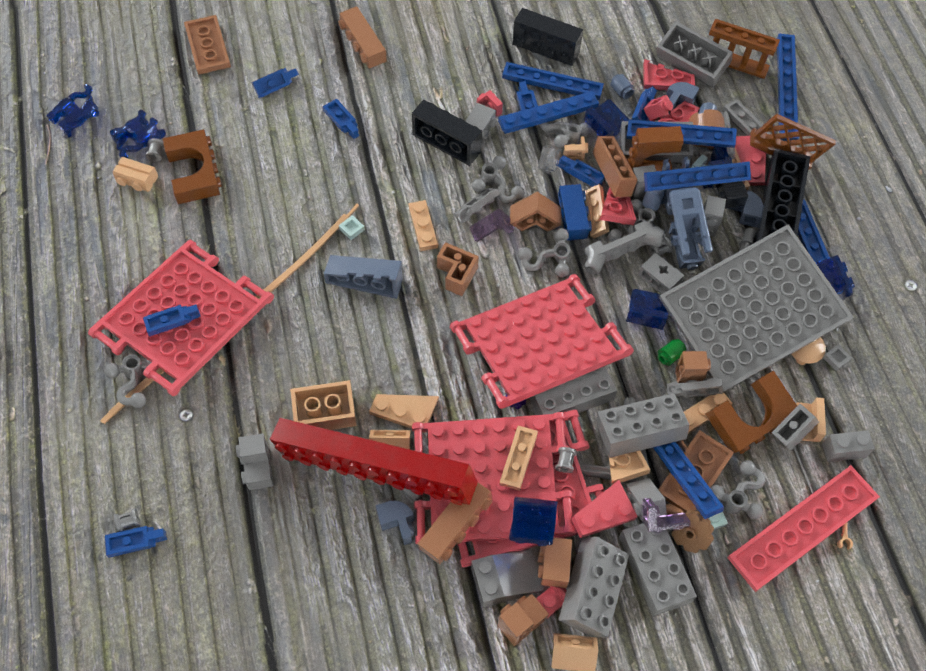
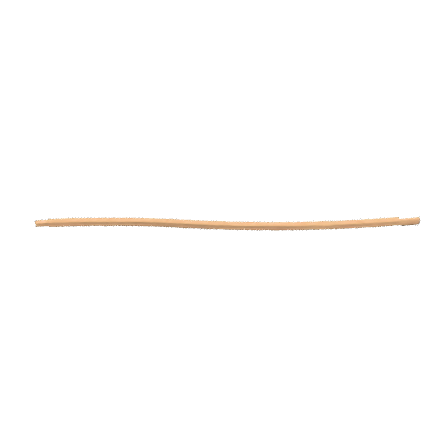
M356 204L347 215L343 214L305 254L263 290L272 292L290 277L336 233L339 225L356 211L359 204ZM160 368L156 371L160 375L164 373ZM146 377L125 397L131 398L134 393H140L154 380ZM118 402L100 421L106 424L125 405Z

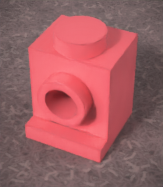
M664 95L651 100L643 109L649 120L655 121L658 117L660 119L666 117L669 111L673 109V104L669 97Z

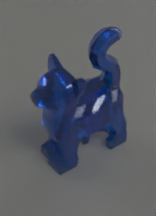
M84 84L86 91L74 92L68 97L61 99L52 111L46 115L53 124H56L60 117H65L58 125L69 138L72 136L71 131L83 125L88 118L99 116L98 106L93 102V97L91 96L93 89L89 84ZM77 98H87L81 108L75 104Z
M140 109L137 117L127 121L122 127L111 129L110 135L117 144L116 149L119 151L120 158L125 157L129 159L126 153L138 152L142 148L148 147L150 139H162L165 137V130L157 129L158 120L152 117L149 123L145 119L146 112ZM128 138L136 143V145L122 147Z

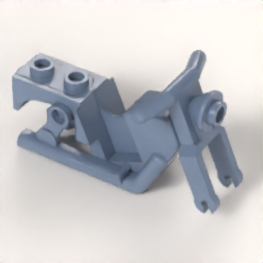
M683 157L681 169L689 168L690 161L688 157ZM668 159L663 160L662 171L669 170L670 163H668ZM695 187L665 189V195L661 204H665L667 213L674 216L675 222H671L669 234H672L671 243L675 247L679 269H697L705 261V258L700 253L698 243L704 247L705 253L713 252L700 190Z

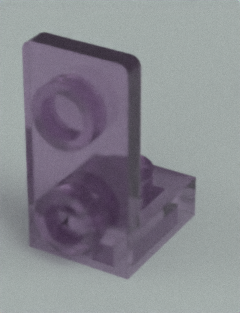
M500 209L495 210L470 226L471 233L476 242L498 229L504 230L508 234L515 230L513 225L510 224V217Z
M651 498L642 499L643 522L649 532H661L667 529L680 530L691 526V522L685 513L660 516L659 507L654 504Z

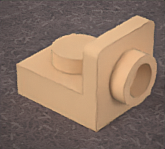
M584 136L580 137L579 144L564 145L563 155L572 160L579 159L582 161L585 158V153H588V143H585Z

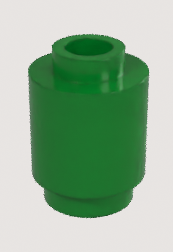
M679 339L671 340L658 350V360L664 365H672L680 359L682 352L686 351L685 344Z

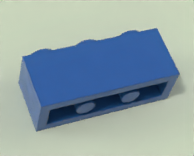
M581 184L559 186L558 200L561 207L563 227L569 233L567 240L587 239L589 232L592 230L591 221H588L587 218L589 210L588 206H585L584 203L586 201L585 191H582Z

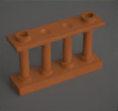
M718 19L714 20L709 35L714 36L713 41L719 44L720 39L729 41L728 50L734 52L736 44L746 47L743 56L733 53L729 68L765 79L770 65L765 64L768 55L774 56L780 39ZM752 49L762 52L759 62L749 59Z

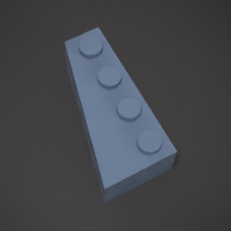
M330 255L324 271L325 283L397 299L403 282L402 261Z

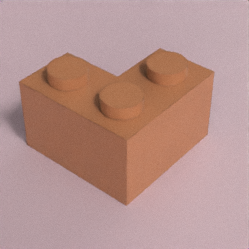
M536 192L510 206V224L521 231L538 225L548 232L562 225L561 207L539 192Z
M445 242L437 255V268L448 272L445 278V289L463 296L478 269L479 256Z
M546 537L545 543H541L538 553V563H542L538 567V578H541V585L560 588L568 587L572 540Z
M533 594L528 597L524 595L514 605L508 604L500 611L498 627L515 647L547 620L549 613Z

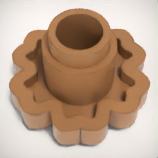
M688 510L685 514L679 513L671 524L674 528L672 537L676 544L683 545L684 550L687 552L697 553L700 549L707 550L714 541V537L711 534L714 531V527L708 518L704 519L699 511Z

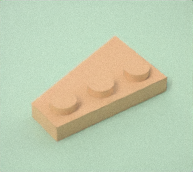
M376 394L369 414L412 429V424L415 422H430L439 396Z
M640 450L609 457L611 485L618 480L622 483L650 474V468Z

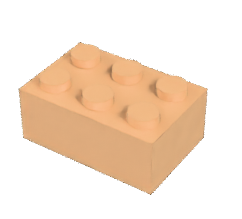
M350 380L290 389L294 421L328 430L357 426Z

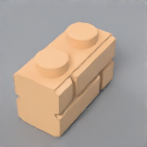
M121 157L118 165L113 170V175L119 185L132 186L137 191L144 190L149 192L153 187V183L158 178L155 167L125 157Z

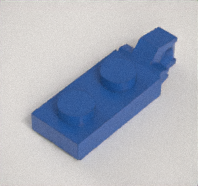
M286 68L279 69L251 83L258 98H261L292 83L291 78L299 75L296 68L289 71Z
M526 81L519 82V91L516 94L520 111L537 107L534 91L528 90Z
M653 86L642 92L632 120L650 121L643 108L656 95L657 90Z
M338 99L322 106L323 111L343 133L348 132L353 139L359 137L356 119Z
M563 155L559 160L558 167L591 187L598 184L602 185L606 180L602 172L579 159L572 160Z
M196 304L189 307L178 305L145 316L143 320L150 337L190 323L191 320L199 318L201 315Z
M143 526L105 535L106 556L110 558L150 549L156 546V542L167 540V533L163 528L154 530L153 527Z

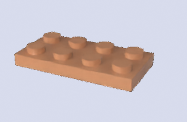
M216 15L184 22L198 75L231 67Z
M700 430L688 446L690 451L688 453L684 452L709 487L714 484L734 454L733 451ZM670 472L658 490L666 501L682 509L684 513L688 510L696 511L697 508Z

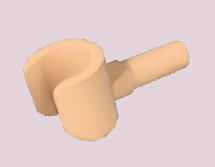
M848 523L842 526L841 539L837 542V546L840 549L843 547V541L847 543V550L853 547L852 540L848 538Z

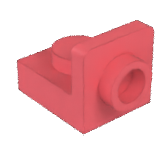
M491 90L482 93L477 98V103L496 110V117L502 114L503 103Z
M551 586L536 598L549 613L548 618L562 607L567 591L565 588Z

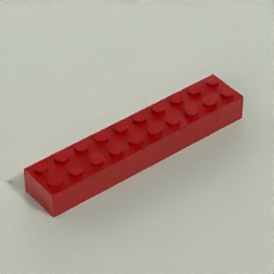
M279 418L270 437L271 442L275 445V449L280 451L282 457L288 461L297 460L307 466H311V464L317 465L326 471H329V469L336 470L341 475L351 474L360 480H366L367 478L379 485L390 484L398 490L409 489L415 494H428L437 500L444 498L456 505H462V503L470 505L478 484L470 464L284 418Z

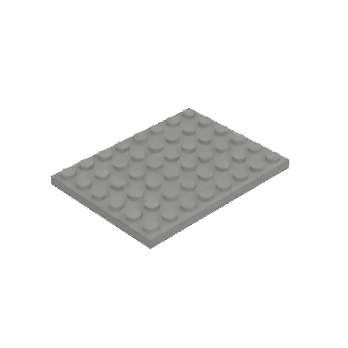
M789 225L782 227L659 296V299L693 351L707 352V358L711 361V369L707 373L711 378L722 379L723 392L854 318Z

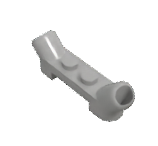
M643 221L634 225L635 232L604 246L601 241H597L585 249L584 253L587 256L584 267L588 273L596 275L600 273L605 262L617 259L628 252H633L639 247L646 244L661 247L666 237L664 230L654 228L651 221Z

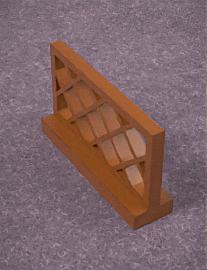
M779 114L774 115L761 128H754L750 132V146L772 155L774 149H780L810 156L808 170L812 168L813 161L836 145V140ZM778 121L784 125L774 126L773 124ZM790 129L798 130L797 132H788ZM785 130V133L775 134V131ZM803 136H812L813 138L803 139ZM792 137H800L798 140H790ZM821 142L827 143L826 145H817V143ZM804 144H815V146L804 147Z

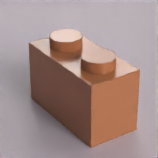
M706 351L682 352L675 368L677 383H686L689 380L703 381L706 379L707 372L711 369V361L707 358Z

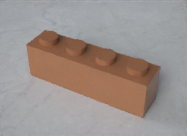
M356 6L340 12L339 26L341 30L345 31L348 41L352 42L355 52H359L362 63H366L368 68H372L387 62L385 48L359 8Z
M598 136L593 155L614 197H632L637 178L615 137Z
M478 483L470 505L463 503L462 505H456L450 502L417 543L420 550L438 564H441L443 560L447 561L453 553L452 549L457 543L460 544L466 537L465 532L469 527L476 525L480 513L490 507L492 503L491 491Z

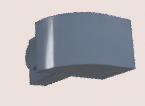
M686 82L672 84L668 88L666 95L672 102L673 109L684 101L693 104L699 87Z
M747 191L748 199L744 206L727 209L741 212L740 224L757 228L762 214L763 203L758 195Z
M388 501L375 505L382 531L398 526L404 545L412 543V536L415 533L410 522L414 521V514L410 507L400 501Z

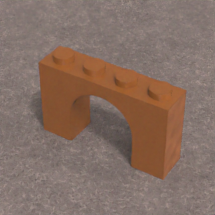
M681 126L637 128L635 136L632 137L633 146L629 149L630 158H627L631 169L654 165L656 171H662L663 160L649 161L645 159L654 154L680 152L684 142ZM668 160V163H670L669 170H672L671 160Z
M204 129L162 138L169 163L189 158L198 159L203 162L202 168L197 173L171 180L178 204L220 195L219 188L222 187L220 177H216L219 171L217 164L212 161L215 160V154L213 149L209 148V146H212L210 135L206 136Z
M774 370L750 384L765 408V417L759 427L744 423L728 400L705 413L726 447L734 453L739 452L742 454L750 449L749 445L755 442L757 444L766 438L764 435L768 432L772 434L781 422L797 407V404Z

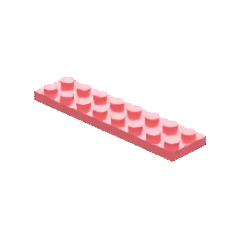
M850 465L727 558L756 592L875 502L880 496Z

